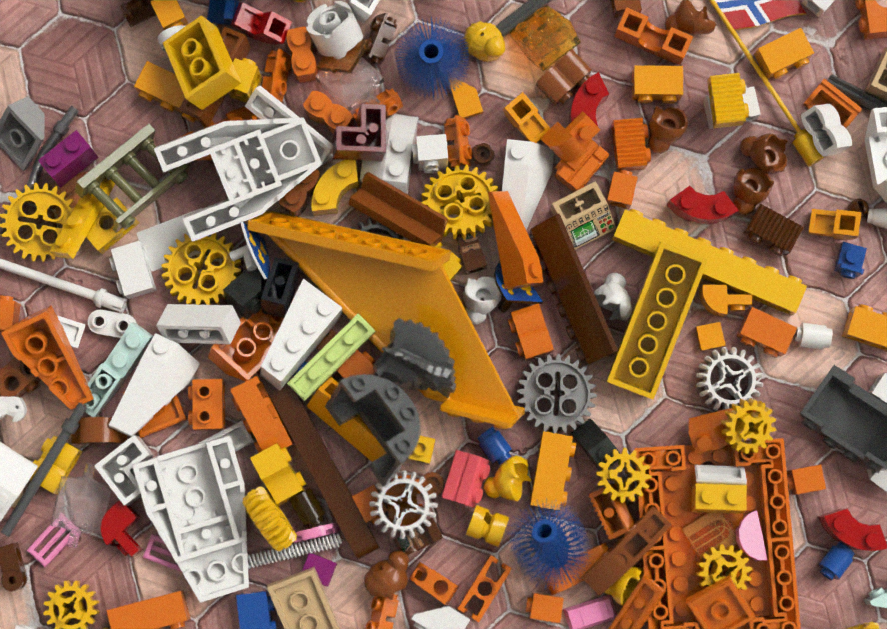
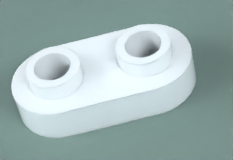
M95 310L88 317V326L92 332L115 338H121L126 331L120 329L122 322H127L128 326L132 322L137 324V321L128 314L107 310ZM102 317L104 323L101 326H97L96 320Z

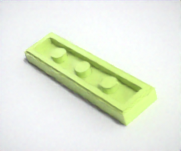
M357 314L287 384L306 401L376 331Z

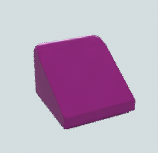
M309 553L302 571L315 567L321 584L328 587L337 563Z

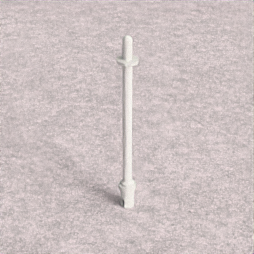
M0 258V269L93 300L95 306L99 308L103 306L119 313H123L125 310L127 298L107 293L106 289L101 288L94 291Z

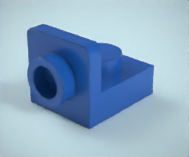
M842 242L834 271L840 272V276L848 279H855V277L863 275L864 269H862L867 248Z

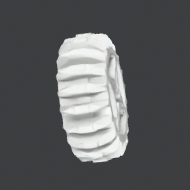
M723 347L721 348V355L717 350L712 351L714 360L710 356L704 357L708 365L699 364L698 367L704 373H697L696 378L703 379V382L697 383L696 387H704L705 391L700 392L699 396L708 395L709 398L705 401V404L709 405L714 401L713 410H718L721 405L722 410L729 409L732 403L740 405V399L748 402L749 398H752L751 395L755 397L760 396L761 393L755 387H763V383L757 382L756 378L763 377V373L755 374L754 370L759 368L760 365L758 363L753 366L750 364L754 359L752 355L744 359L745 350H741L736 355L737 349L732 347L730 354H728L727 348ZM724 361L736 362L743 369L733 371L728 365H725ZM717 364L719 380L711 385V372ZM726 374L728 377H734L739 374V377L731 382L734 384L733 386L730 383L722 386L719 384L727 378L725 377ZM747 375L748 386L742 396L739 384L740 380ZM725 389L730 395L734 396L735 400L723 399L715 392Z
M406 470L402 471V478L398 479L396 474L393 478L394 480L384 487L377 483L376 487L381 492L379 494L372 492L371 496L378 498L377 502H369L370 506H377V511H372L370 513L371 516L378 514L380 516V519L375 521V525L384 522L386 525L381 531L385 533L389 527L392 528L391 537H395L396 530L401 531V539L405 538V531H409L411 538L415 537L413 531L415 528L422 534L424 532L420 526L422 523L430 527L431 523L426 520V517L435 518L436 514L429 512L430 507L437 508L438 506L437 503H430L429 500L435 498L436 493L428 495L426 492L432 488V485L428 484L424 488L421 485L425 481L424 477H421L416 482L414 480L416 477L415 472L411 474L410 479L406 478ZM406 484L404 493L400 497H392L385 494L394 485ZM413 487H416L421 492L425 503L424 508L411 501ZM406 492H409L407 503L415 507L416 510L410 508L407 511L405 509L406 512H402L399 518V506L390 500H401L402 497L405 498ZM382 501L395 507L396 516L393 523L385 517ZM414 512L422 515L414 524L400 526L406 513Z

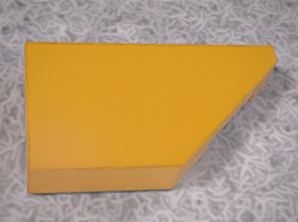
M453 79L454 83L452 85L455 87L450 89L458 115L466 119L483 114L477 90L464 82L461 83L460 80L455 81Z

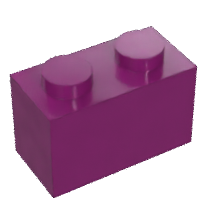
M75 130L38 161L53 180L62 187L99 157L80 133Z

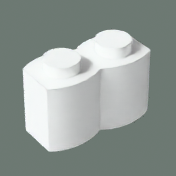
M831 104L814 105L801 114L802 123L805 129L813 135L814 145L822 156L837 155L852 146L851 136L847 129L841 125L839 114Z

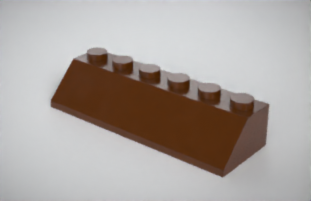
M560 213L531 228L529 232L531 236L529 238L539 254L542 273L546 272L549 281L546 282L551 295L556 294L559 301L556 304L557 310L561 318L565 317L568 322V326H566L568 336L571 340L575 339L578 348L575 349L580 363L585 362L587 367L613 356L618 352V349Z

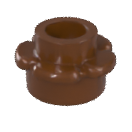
M482 143L472 148V162L474 164L486 167L494 160L495 153L489 144Z

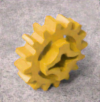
M749 398L748 402L740 399L739 406L734 403L731 404L732 412H724L728 419L721 421L722 424L726 425V429H723L721 433L728 436L725 442L732 445L733 449L741 450L745 454H748L749 450L758 453V446L766 448V439L769 441L773 440L769 434L776 431V428L771 426V423H774L776 418L769 416L772 413V409L765 407V403L757 402L753 398ZM748 410H756V412H751L750 414L746 413ZM748 438H751V441H747V442L741 441L742 439H743V440H747Z
M623 448L621 454L614 449L612 450V458L606 454L603 456L606 463H598L602 471L595 473V476L601 477L602 481L598 482L597 486L604 485L605 489L602 494L610 493L611 501L619 497L620 503H624L625 498L628 497L629 501L633 502L635 501L634 494L642 497L641 488H649L645 480L651 479V475L645 474V471L650 466L642 465L645 458L643 456L637 459V451L635 450L629 455L627 454V448ZM619 459L618 467L614 470H608L610 464ZM630 461L637 466L639 471H634L630 466ZM623 469L625 474H629V478L625 479L624 483L622 478L617 476V473L622 472ZM608 480H612L617 485V491L610 486ZM639 481L636 488L628 492L629 484Z
M718 544L717 551L714 547H709V555L701 554L704 562H697L696 564L702 568L701 571L696 573V576L703 578L699 582L700 586H710L730 575L738 589H747L744 581H751L752 578L746 576V572L751 571L752 568L745 566L749 558L740 557L743 552L741 549L733 552V545H728L725 550L723 544ZM721 555H729L734 560L728 562ZM712 563L711 572L708 573L709 565ZM722 567H730L725 572L726 576H718L723 571ZM739 570V577H738V580L736 581L735 578H736V575H737V571Z
M69 580L64 581V588L60 584L55 585L57 592H48L51 600L44 602V605L49 606V610L43 613L51 617L47 624L55 623L54 629H88L86 623L94 624L96 621L92 615L99 614V610L94 609V605L100 602L99 600L92 599L96 592H88V584L80 587L79 580L74 581L72 586ZM67 591H76L71 598L62 595ZM84 599L87 602V610L84 608ZM75 603L73 608L76 611L69 613L70 607L67 604ZM56 605L59 608V616L56 613ZM74 617L81 620L78 624H67Z

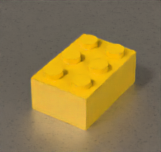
M202 15L162 42L186 100L201 110L241 84L218 28Z

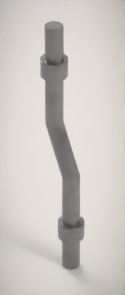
M70 106L61 121L58 120L53 126L54 131L37 154L26 184L30 190H34V184L38 183L43 170V166L38 160L55 147L62 135L65 136L70 129L69 125L79 112L73 106ZM2 219L0 224L5 223L6 219ZM0 227V234L2 235L7 229Z

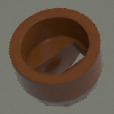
M855 199L848 205V211L860 212L857 203L859 202L863 212L861 218H863L869 211V205L863 199Z

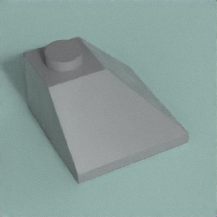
M29 97L8 105L0 119V147L23 171L28 168L44 140L45 113Z

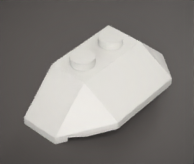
M394 114L386 119V153L382 161L362 160L361 183L363 182L364 174L370 172L408 194L413 161L412 144H415L418 117Z

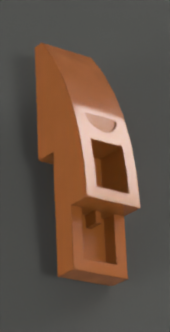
M652 506L581 578L600 596L635 565L656 544L655 542L672 524Z

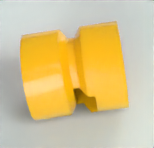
M476 505L465 535L478 540L483 537L486 543L499 547L509 517L497 512L492 515L489 509Z

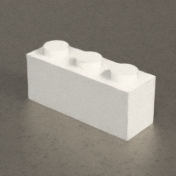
M167 304L156 326L163 337L176 343L231 344L241 322L233 305Z

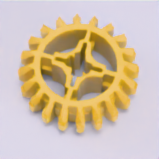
M260 486L251 490L243 497L246 511L264 538L276 551L280 552L284 548H288L297 540L293 527L265 488Z

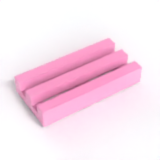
M60 513L27 551L44 567H47L81 529L75 526L63 513ZM61 522H63L64 526L43 547V549L39 553H37L35 550L53 532V530ZM70 528V533L59 543V545L49 554V556L46 559H44L43 556L48 552V550Z
M151 534L143 558L182 572L178 564L150 554L151 550L172 557L169 550L154 545L155 541L165 544L162 538Z

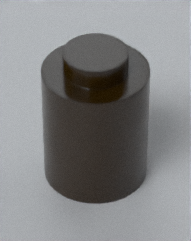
M311 488L289 500L304 527L309 525L310 528H313L324 521L322 516L325 515V512Z

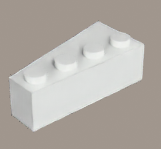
M303 279L261 365L260 376L280 391L339 321L342 307Z

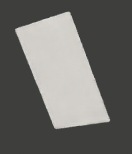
M187 214L137 232L139 241L144 245L151 271L162 268V264L168 263L164 259V255H171L168 247L176 248V239L184 242V234L189 236L183 221V216ZM193 251L189 254V257L197 255L201 252Z

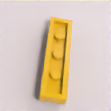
M105 179L100 183V188L109 196L115 183L111 179ZM86 194L83 198H79L78 203L50 250L55 257L74 259L103 207V204L93 194Z

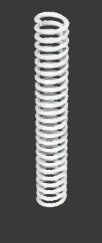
M337 533V539L335 534H333V539L329 535V540L327 536H325V540L324 537H321V541L320 538H317V541L314 538V545L310 539V546L307 540L306 546L304 542H302V547L300 542L298 547L295 543V551L293 545L290 546L291 551L289 547L287 552L285 548L283 552L281 550L279 553L275 550L276 557L273 549H271L272 557L270 550H267L268 558L266 551H263L264 558L260 551V559L257 552L256 559L252 553V560L248 554V568L251 569V567L274 563V561L278 562V560L281 562L282 559L285 561L286 558L289 560L290 558L293 559V557L305 556V553L308 555L309 552L316 553L317 551L328 550V548L332 549V546L333 548H336V546L339 548L342 541L339 533Z

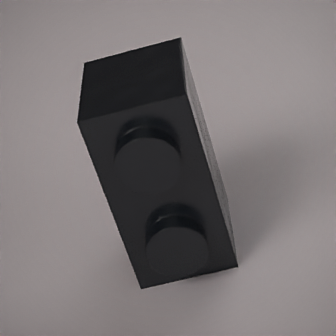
M274 258L261 296L263 314L285 318L300 278L298 262Z

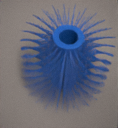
M431 16V38L429 26L428 40L424 22L425 36L418 22L420 31L414 33L416 34L414 38L411 36L406 38L405 36L406 42L403 41L402 44L396 43L404 45L403 49L397 48V50L407 52L398 51L394 53L411 55H402L406 57L399 56L398 58L405 59L397 61H406L402 62L406 64L397 67L405 66L404 68L408 70L406 73L411 74L410 76L416 75L414 78L416 80L410 86L414 87L420 84V89L426 94L432 88L434 98V78L437 96L436 77L441 94L440 81L445 93H447L446 87H449L447 88L448 90H451V87L446 85H450L447 83L451 82L452 77L457 81L462 73V77L464 74H468L464 73L466 72L464 69H468L466 66L469 65L460 67L457 65L462 64L458 63L467 64L470 62H460L461 60H469L460 59L464 58L461 55H469V53L460 54L468 52V50L460 51L463 49H459L460 47L456 46V41L452 42L459 37L457 35L458 32L453 35L454 33L451 34V32L447 35L445 29H442L439 25L438 27L441 31L438 28L434 29ZM409 74L403 76L405 77L404 80H407L409 78L407 77Z
M543 507V514L540 513V517L538 515L540 520L538 521L530 508L535 520L533 521L529 518L532 523L527 522L525 525L528 524L533 528H526V526L522 525L519 527L525 530L520 533L522 530L511 532L527 535L526 537H524L525 535L514 538L516 539L515 541H522L521 539H529V541L512 543L517 544V546L511 545L515 547L512 551L517 552L518 562L521 563L522 561L524 565H521V568L523 566L525 569L526 567L531 568L529 574L531 571L532 573L535 571L536 576L538 577L540 574L542 580L546 577L545 574L548 577L550 567L555 589L557 575L561 577V574H557L560 573V570L562 572L561 567L569 578L565 569L567 567L571 570V563L568 561L571 560L579 564L578 561L580 560L577 559L578 557L593 554H574L577 551H581L578 553L589 551H582V549H588L582 545V541L584 544H587L584 542V540L587 541V538L583 537L586 533L581 532L584 531L582 530L584 528L576 525L577 523L579 524V521H567L572 518L571 515L569 517L565 516L561 520L563 515L561 513L559 515L560 509L558 508L557 510L556 508V514L553 516L550 509L549 519L548 513L546 519V510L544 516ZM569 531L572 532V533L569 534V536H565V534H566L567 532H569ZM527 543H530V544H531V545L527 546L526 548H523V549L519 548V547H521L522 545H523V546L528 545ZM574 546H575L574 549L579 548V547H584V548L577 549V550L571 549V548H573ZM531 553H536L533 557H529Z

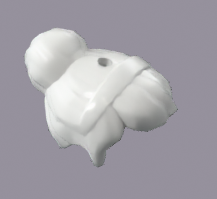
M619 273L609 274L604 284L594 291L599 306L613 312L609 318L611 321L614 319L626 321L631 316L633 309L631 297L624 288L626 280Z
M483 276L477 280L467 278L463 301L472 324L479 325L485 321L487 313L492 311L498 302L501 301L502 295L497 288L495 278L491 276Z

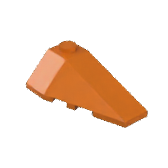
M508 191L488 192L505 289L542 286L543 276L539 257Z

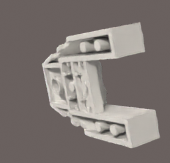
M304 117L224 121L154 148L163 172L211 154L228 199L183 216V221L192 242L239 224L242 221L244 222L262 215L268 208L322 165Z

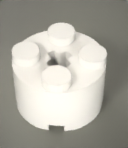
M333 1L335 5L327 7L326 4H323L316 8L308 16V27L306 28L320 54L333 56L334 59H341L357 43L362 41L363 34L350 6L342 1Z

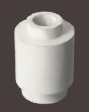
M802 322L794 334V341L798 342L799 347L820 350L830 348L832 329L827 328L826 325Z

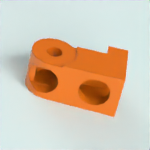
M420 561L409 577L411 581L445 605H448L459 588L457 584Z

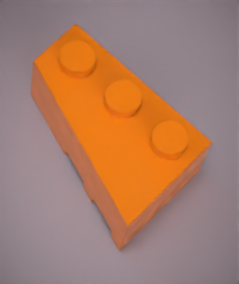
M258 376L230 389L234 397L232 401L237 411H241L245 417L243 423L248 433H253L257 440L254 445L258 453L275 444H278L281 449L284 447L289 449L294 446L276 407Z

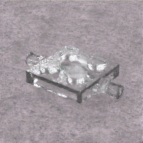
M352 48L341 59L318 54V57L327 65L315 76L316 81L343 107L350 111L357 104L364 101L368 104L381 103L373 93L384 82V77L356 50Z
M85 463L83 477L73 478L61 475L50 524L51 526L65 528L70 531L68 547H78L80 533L91 532L101 534V522L107 511L111 488L107 483L98 482L93 479L94 465H96L93 463Z

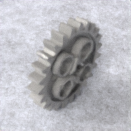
M548 354L545 363L539 357L537 359V367L530 363L529 367L532 372L523 371L522 374L527 379L518 381L524 388L516 392L523 395V398L519 399L517 403L525 404V412L530 414L526 421L528 422L534 418L536 420L534 428L543 424V431L546 432L549 427H552L553 433H557L558 427H561L563 433H567L568 425L575 430L576 421L583 425L585 422L582 415L591 416L587 407L594 408L595 404L590 402V399L597 397V394L590 393V390L595 388L596 384H589L588 382L593 375H584L587 367L579 369V360L571 364L569 355L564 361H561L560 354H557L555 360H552L550 354ZM559 372V392L563 393V396H560L558 399V415L555 416L553 414L555 397L550 395V392L555 390V373ZM543 374L548 375L552 381L551 385L546 388L540 386L538 383L539 376ZM572 376L575 378L576 386L573 389L566 388L563 384L564 377ZM538 400H548L551 406L550 410L541 412L537 408ZM570 400L574 403L575 410L573 413L568 414L563 411V401Z

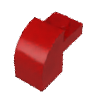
M241 2L237 7L231 25L248 33V36L255 40L279 45L284 44L292 21L272 11L263 13Z
M120 500L104 515L101 522V535L106 545H112L117 541V548L125 556L130 555L134 557L143 549L128 534L127 530L141 517L131 506H124Z

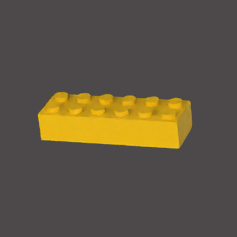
M659 241L619 344L618 352H616L606 381L608 383L654 400L708 262L707 259Z

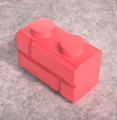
M456 450L441 497L475 508L476 503L481 501L483 490L481 489L483 480L487 479L490 473L489 460Z

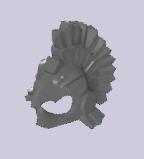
M401 318L394 321V327L390 332V343L387 347L382 348L384 352L375 362L373 367L375 373L373 375L385 378L401 389L413 390L417 388L419 390H427L429 387L433 391L437 390L443 396L449 398L450 393H454L456 389V384L454 383L456 379L454 376L455 370L453 369L455 360L449 357V349L445 347L444 341L439 339L438 333H432L430 327H424L421 322L415 324L411 319L403 321Z

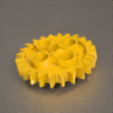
M468 165L464 167V170H460L459 166H455V171H451L449 167H446V174L437 171L438 179L430 177L431 185H424L425 193L421 194L423 200L421 203L448 219L443 237L452 233L455 240L457 235L461 234L463 240H466L467 233H470L475 238L476 230L485 233L484 225L492 227V213L488 192L498 191V186H493V178L486 180V172L478 175V168H474L471 172ZM466 186L472 187V189L465 190L463 188ZM442 194H449V195H450L449 197H446V198L440 197ZM474 206L481 207V209L479 210H473L471 208ZM451 214L458 215V217L456 218H450L448 216Z
M36 182L34 190H30L27 185H24V193H21L18 189L15 190L18 196L16 199L8 196L11 202L10 206L2 205L7 210V214H0L1 218L6 219V222L0 224V227L6 228L7 231L1 236L10 237L6 245L15 244L16 247L13 252L17 253L22 250L23 259L28 254H32V261L34 262L38 255L41 256L43 262L46 261V255H50L55 260V256L50 252L54 243H46L43 235L47 230H54L57 233V237L59 236L68 217L74 210V208L69 207L74 200L69 199L65 201L64 198L67 193L64 191L58 195L57 186L52 191H49L48 183L44 184L43 189H39V185ZM28 201L34 202L37 206L36 212L32 215H26L23 212V205ZM51 206L61 208L62 214L58 219L48 217L47 211ZM39 216H43L44 221L60 223L62 227L56 228L43 225L41 229H37L36 224L18 221V217L38 219ZM24 225L30 226L33 230V234L29 239H22L19 236V229Z
M213 233L211 237L206 236L193 242L187 234H184L185 241L181 242L176 239L177 247L169 246L171 255H164V259L168 263L162 264L161 267L163 270L168 271L162 274L163 280H168L165 283L166 289L172 288L170 294L172 297L178 295L177 300L179 303L186 299V304L192 305L193 302H196V305H202V303L211 305V301L220 305V297L226 300L223 289L237 278L235 276L242 274L241 269L236 268L242 265L241 260L232 261L229 252L233 249V243L230 242L225 245V236L217 240L216 233ZM208 250H210L211 252L209 253V255L207 256V259L205 260L206 252H207ZM191 252H201L198 258H189ZM217 258L224 260L220 266L212 265L213 260ZM205 262L206 270H202L199 277L197 269H202ZM182 274H192V277L189 280H180ZM198 278H199V281H198L199 284H198L197 288H196V289H193V286L196 284V282H197V280H198ZM212 280L215 282L212 288L207 289L203 287L206 281Z

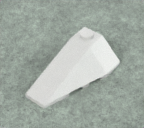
M507 139L502 191H508L527 230L552 174L554 152L549 147L534 142Z
M155 333L109 423V427L132 437L153 418L154 414L164 405L169 404L175 395L181 390L183 391L190 384L200 363L178 343Z

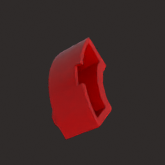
M599 72L588 78L577 91L569 114V124L583 111L598 126L595 117L596 110L607 101L609 92Z
M690 185L671 198L666 204L680 218L702 224L723 222L739 211L725 191L716 195H704L695 191Z
M841 508L818 516L825 531L834 540L847 547L865 551L887 549V543L880 524L866 525L860 523L852 517L848 508Z

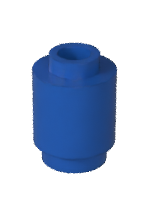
M491 427L477 438L480 442L479 446L492 464L497 461L500 465L511 457L509 453L512 450L511 446L500 431H496L494 427Z
M838 542L836 546L830 548L818 564L821 568L820 573L831 581L834 578L839 580L853 562L852 558L855 553L846 545Z

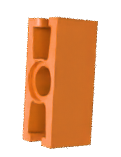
M489 555L457 607L458 610L466 613L468 609L465 608V605L473 595L484 600L478 614H472L471 616L477 622H480L512 570L511 567L503 563L501 567L505 570L497 581L486 577L492 561L496 564L499 561L492 555ZM488 581L491 584L492 590L488 595H481L478 592L477 587L480 582Z

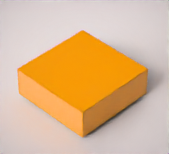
M720 322L695 327L700 351L726 346Z

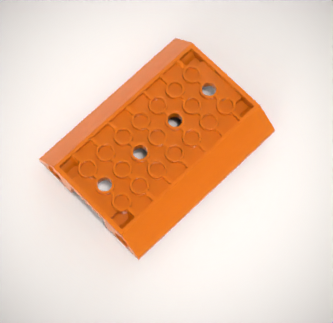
M784 438L773 439L772 441L766 439L765 449L758 446V453L749 450L748 454L741 452V450L733 449L730 444L720 449L695 454L693 445L634 448L637 451V459L643 456L645 458L642 465L650 466L645 471V474L651 475V479L645 480L649 488H641L643 496H638L639 519L654 506L672 524L655 542L656 544L642 557L644 576L650 577L666 591L647 619L648 629H703L686 604L685 599L708 587L707 585L700 586L699 582L703 578L696 576V573L702 569L696 565L697 562H703L700 555L709 550V547H714L723 541V537L725 540L729 535V531L724 529V532L721 534L723 537H716L696 551L695 548L717 536L719 531L715 529L692 544L691 542L714 529L715 525H707L689 536V538L683 530L707 514L705 512H691L692 486L697 484L694 465H702L704 462H710L715 466L745 467L747 511L742 514H721L736 536V529L739 527L740 521L750 512L757 511L768 559L765 561H755L744 552L740 556L741 558H749L745 566L751 567L752 570L746 572V576L752 579L751 581H744L747 587L746 590L739 588V591L754 612L756 619L737 629H801ZM718 520L716 527L723 526V522ZM723 527L718 528L720 530V533L722 532ZM736 543L735 545H733V546H734V551H733V552H735L736 550L739 549V546H738L737 543ZM721 555L728 562L734 560L729 555ZM722 567L723 571L718 576H726L725 572L730 567ZM739 570L737 571V575H736V578H735L736 581L738 580V577H739Z

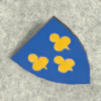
M500 261L495 267L494 278L497 288L503 297L502 302L498 306L500 311L506 312L513 302L543 303L533 287L505 289Z

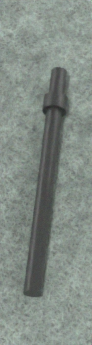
M79 402L70 418L65 419L61 426L63 428L1 530L2 534L10 537L69 437L77 431L80 426L78 422L88 408L83 403Z

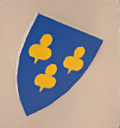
M242 221L240 223L247 245L229 252L232 261L244 257L248 271H254L258 267L263 278L267 279L270 273V259L265 240L258 233L247 230L248 225Z

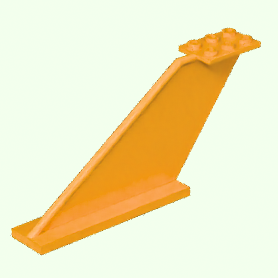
M270 210L248 220L247 230L267 234L292 261L299 263V268L327 297L342 307V312L350 321L359 314L376 331L369 340L382 353L384 352L382 348L387 347L390 343V332L394 327L393 323L399 318L403 321L411 319L415 324L421 322L424 327H430L432 333H438L439 339L443 340L445 347L449 349V357L455 360L453 369L455 370L454 376L456 379L454 383L456 384V389L454 393H450L449 398L443 396L437 390L433 391L429 387L427 390L419 391L425 398L443 402L440 405V411L447 412V415L451 417L463 416L470 418L475 423H491L499 429L511 428L523 416L525 408L513 404L442 266L450 260L451 250Z

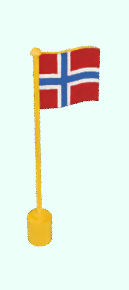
M709 0L797 133L794 135L795 140L792 144L806 165L810 167L825 158L817 151L813 142V135L805 128L800 129L735 31L759 27L785 17L806 15L807 13L799 1Z

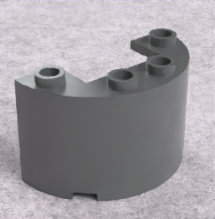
M833 365L801 411L800 415L803 418L801 423L824 437L822 442L830 448L835 449L838 447L844 451L843 455L848 460L854 463L859 460L876 473L886 471L887 404L854 384L855 378Z
M363 374L342 379L325 405L339 426L358 415L362 418L386 451V454L373 461L369 468L383 487L387 485L407 461L419 441L420 419L410 397L399 386L385 378Z

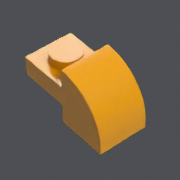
M521 92L503 108L510 123L514 128L517 127L527 141L537 143L550 129L549 125L537 112L539 110L524 92Z
M812 209L809 234L834 237V239L838 240L857 239L862 212L838 209L836 211Z
M702 285L699 287V297L702 305L715 316H726L728 314V307H730V311L741 312L745 311V307L752 305V295H727V285Z

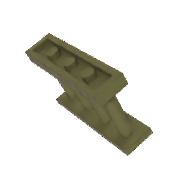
M147 124L76 182L75 192L81 198L86 194H93L117 218L113 226V230L116 233L122 228L125 230L134 223L135 217L174 184L180 185L188 177L187 172L190 164L186 163L179 168L176 167L168 170L170 175L160 182L136 159V154L139 151L147 150L159 162L154 151L156 146L153 144L156 130L150 124ZM123 164L126 166L130 165L153 188L144 197L118 173V168ZM105 179H111L135 204L124 212L100 188V183Z

